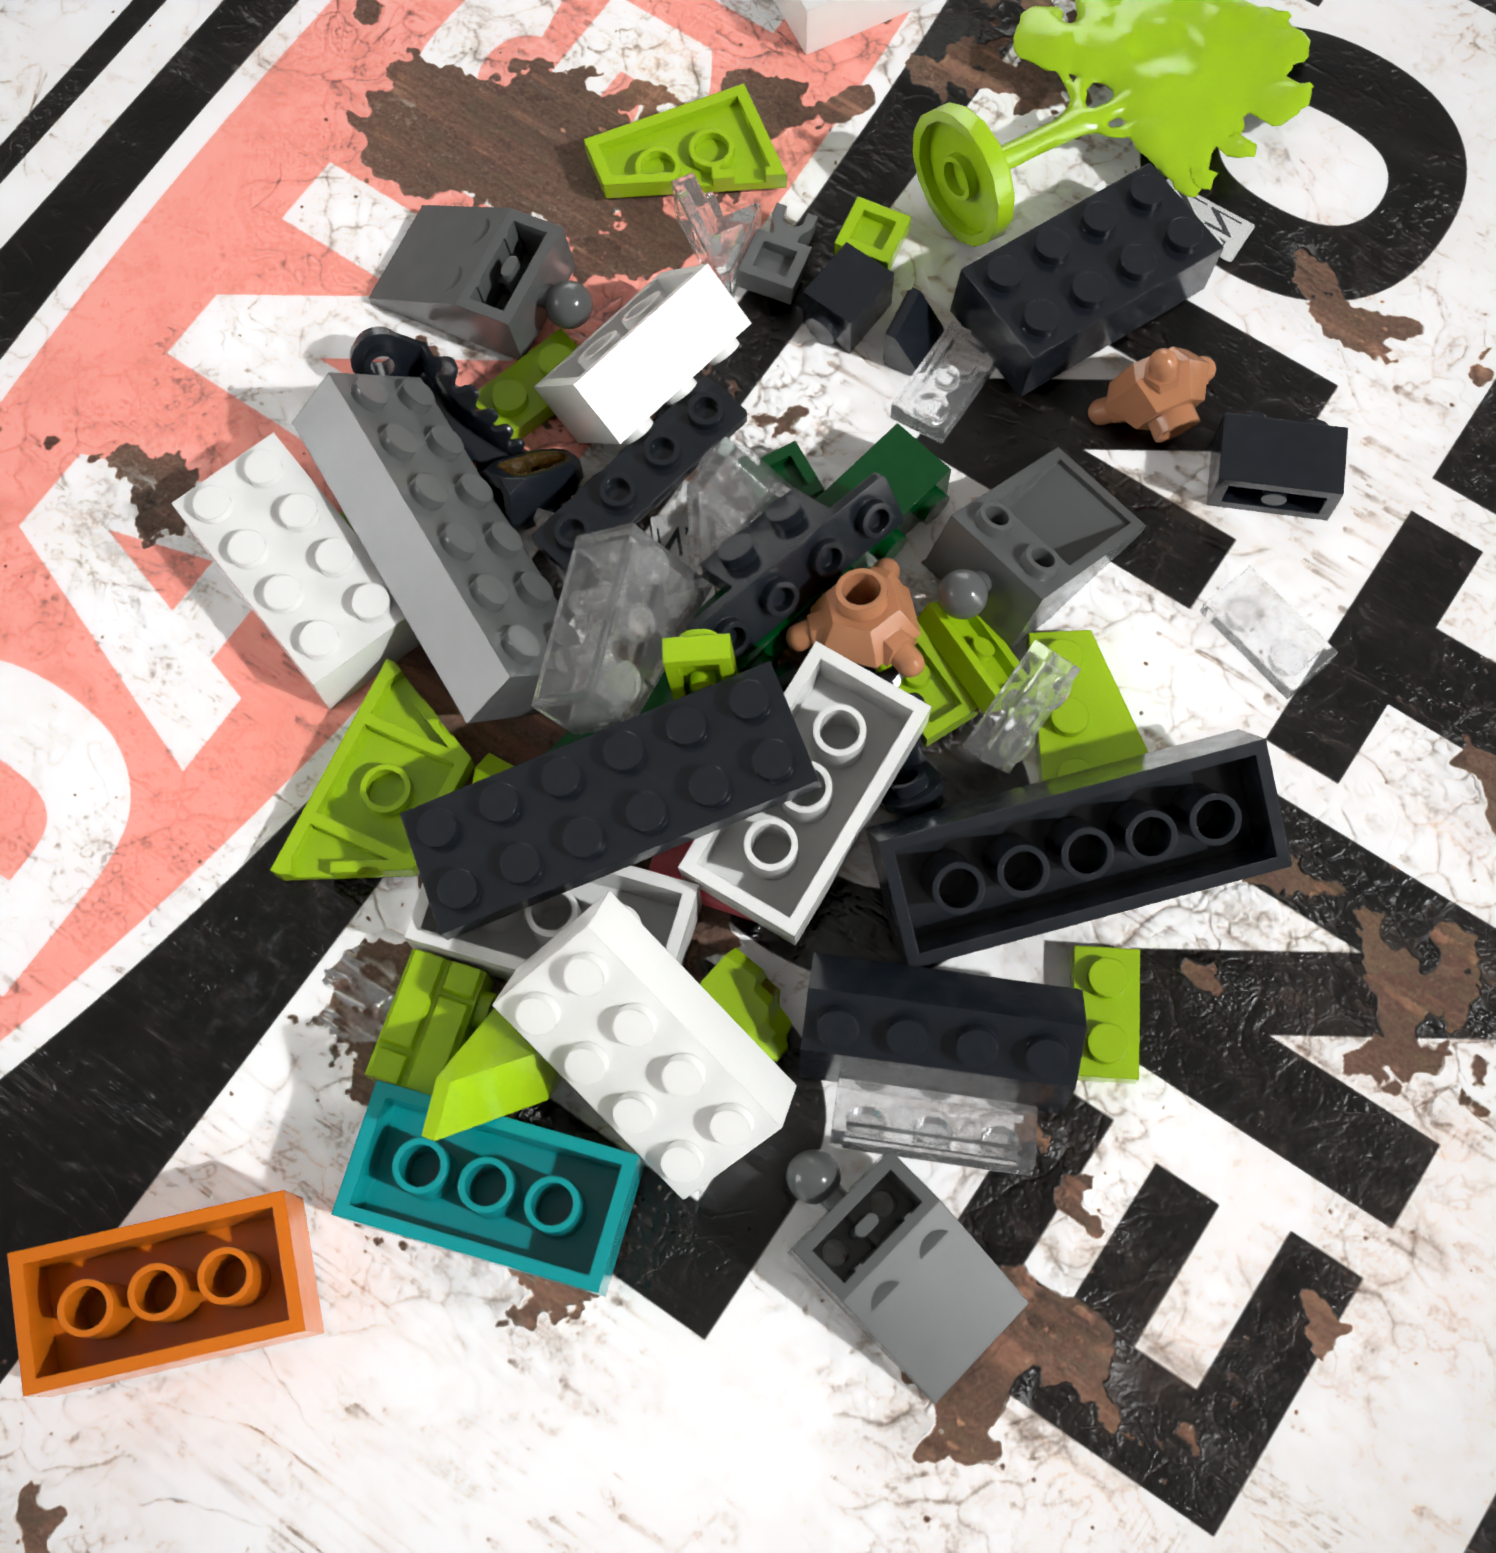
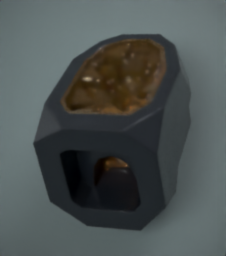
M555 448L531 450L498 459L479 473L491 487L494 499L510 525L518 533H522L524 530L541 525L561 508L563 503L570 500L577 493L584 478L581 461L578 457L565 449Z

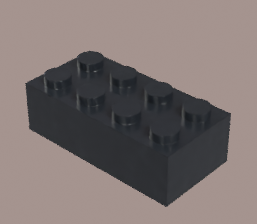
M1148 163L962 268L950 312L1015 392L1022 397L1205 289L1224 247L1155 167Z

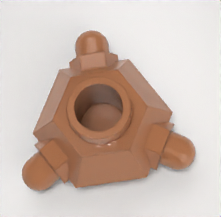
M1177 347L1157 349L1151 356L1131 364L1109 383L1107 397L1096 399L1090 404L1088 417L1096 425L1128 423L1135 429L1150 430L1154 441L1157 443L1175 438L1200 423L1195 407L1205 401L1206 385L1216 373L1215 362L1210 357L1197 356L1187 349Z
M881 558L869 569L858 568L845 573L838 580L837 584L825 592L810 608L811 614L806 616L807 619L793 624L786 632V642L795 651L808 650L817 641L860 666L877 669L883 663L886 667L892 664L901 675L909 678L919 675L925 665L923 655L915 647L918 643L915 638L921 632L910 591L899 580L900 567L892 558Z

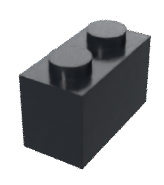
M1257 411L1225 412L1212 440L1206 505L1328 521L1344 495L1348 428L1331 426L1323 420L1314 418L1291 421L1268 418L1265 414Z

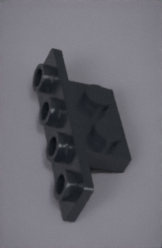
M709 377L702 378L689 394L676 402L659 417L642 437L627 445L626 449L604 469L593 475L581 490L532 534L534 545L571 579H577L747 422L746 409Z
M877 472L872 473L831 508L826 507L796 488L770 503L766 511L736 535L723 541L718 550L699 564L708 581L725 594L688 623L686 631L708 629L717 634L730 633L735 660H737L903 522V514L886 477Z

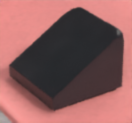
M912 287L911 290L907 291L885 333L883 352L885 366L916 379L926 377L946 335L943 325L921 290Z

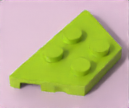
M386 659L271 867L270 871L276 877L288 881L417 876L419 870L400 813L463 788L475 765L468 753L456 738L449 733L437 714L425 699H422L394 661Z

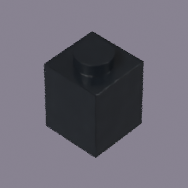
M846 242L803 292V323L809 332L820 342L827 345L834 343L850 354L891 306L894 273Z

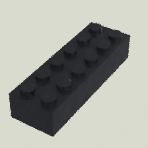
M1240 729L866 828L895 951L906 965L917 967L1292 866L1266 738Z

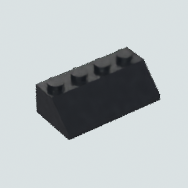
M814 952L805 1008L798 1077L1062 1114L1076 1089L1086 1036L1087 1020L1083 989Z

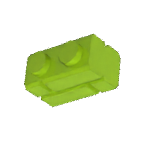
M412 949L364 1075L375 1083L376 1080L432 1096L436 1077L494 1009L492 1004L498 997V994L491 992L494 982L489 975L480 969L449 961L443 957L418 949Z

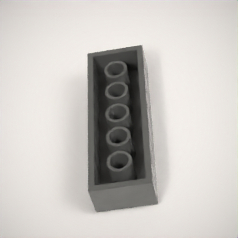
M328 372L291 423L466 723L555 712L598 667L585 648L582 636L571 625L554 597L551 585L542 577L524 548L521 536L510 525L494 499L491 487L480 476L466 453L461 438L452 430L436 404L431 389L419 377Z

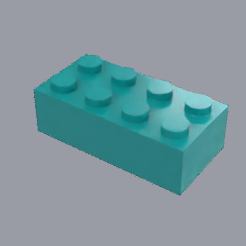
M376 1080L331 1215L354 1224L606 1297L645 1166L639 1155L504 1116L437 1141H432L421 1136L432 1096Z

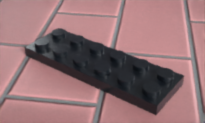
M768 661L400 813L439 934L445 939L450 940L817 790L822 786L771 661Z

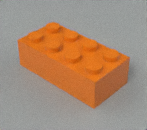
M286 1190L7 1253L23 1397H55L325 1334L304 1199Z

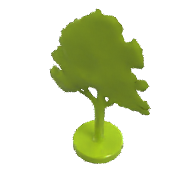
M1075 0L1077 18L1073 23L1064 22L1063 11L1059 7H1030L1020 16V22L1013 37L1014 51L1021 59L1027 60L1045 71H1056L1070 97L1068 107L1053 121L1003 145H1000L986 122L969 107L952 102L937 107L921 115L914 129L913 158L918 181L929 207L941 225L959 242L973 247L986 244L1004 235L1013 219L1015 193L1010 169L1084 135L1100 134L1109 138L1129 137L1134 142L1136 151L1146 156L1155 165L1158 172L1169 178L1175 190L1187 197H1197L1201 189L1211 190L1213 180L1218 174L1209 170L1211 155L1216 146L1227 157H1255L1257 144L1241 135L1245 128L1243 118L1247 114L1251 113L1271 126H1282L1297 116L1301 109L1309 105L1312 94L1311 88L1314 86L1310 82L1299 83L1287 77V74L1292 70L1294 64L1305 62L1309 57L1310 39L1303 31L1291 25L1289 20L1292 15L1288 11L1276 10L1270 6H1257L1245 0ZM1069 74L1074 75L1076 79L1072 81ZM1093 83L1103 84L1113 92V96L1108 102L1094 108L1087 107V90ZM1115 118H1121L1125 121L1121 126L1110 127L1109 122Z

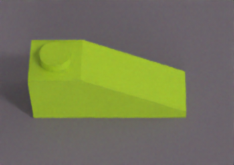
M494 1008L436 1077L421 1136L437 1141L547 1101L563 1077Z

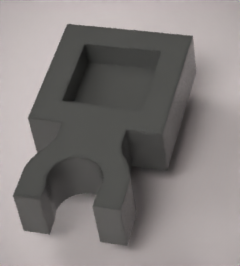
M776 203L772 212L770 231L756 230L737 270L735 286L791 304L810 261L812 247L808 245L815 234L818 216L807 213L805 222L802 225L790 226L785 223L787 206Z

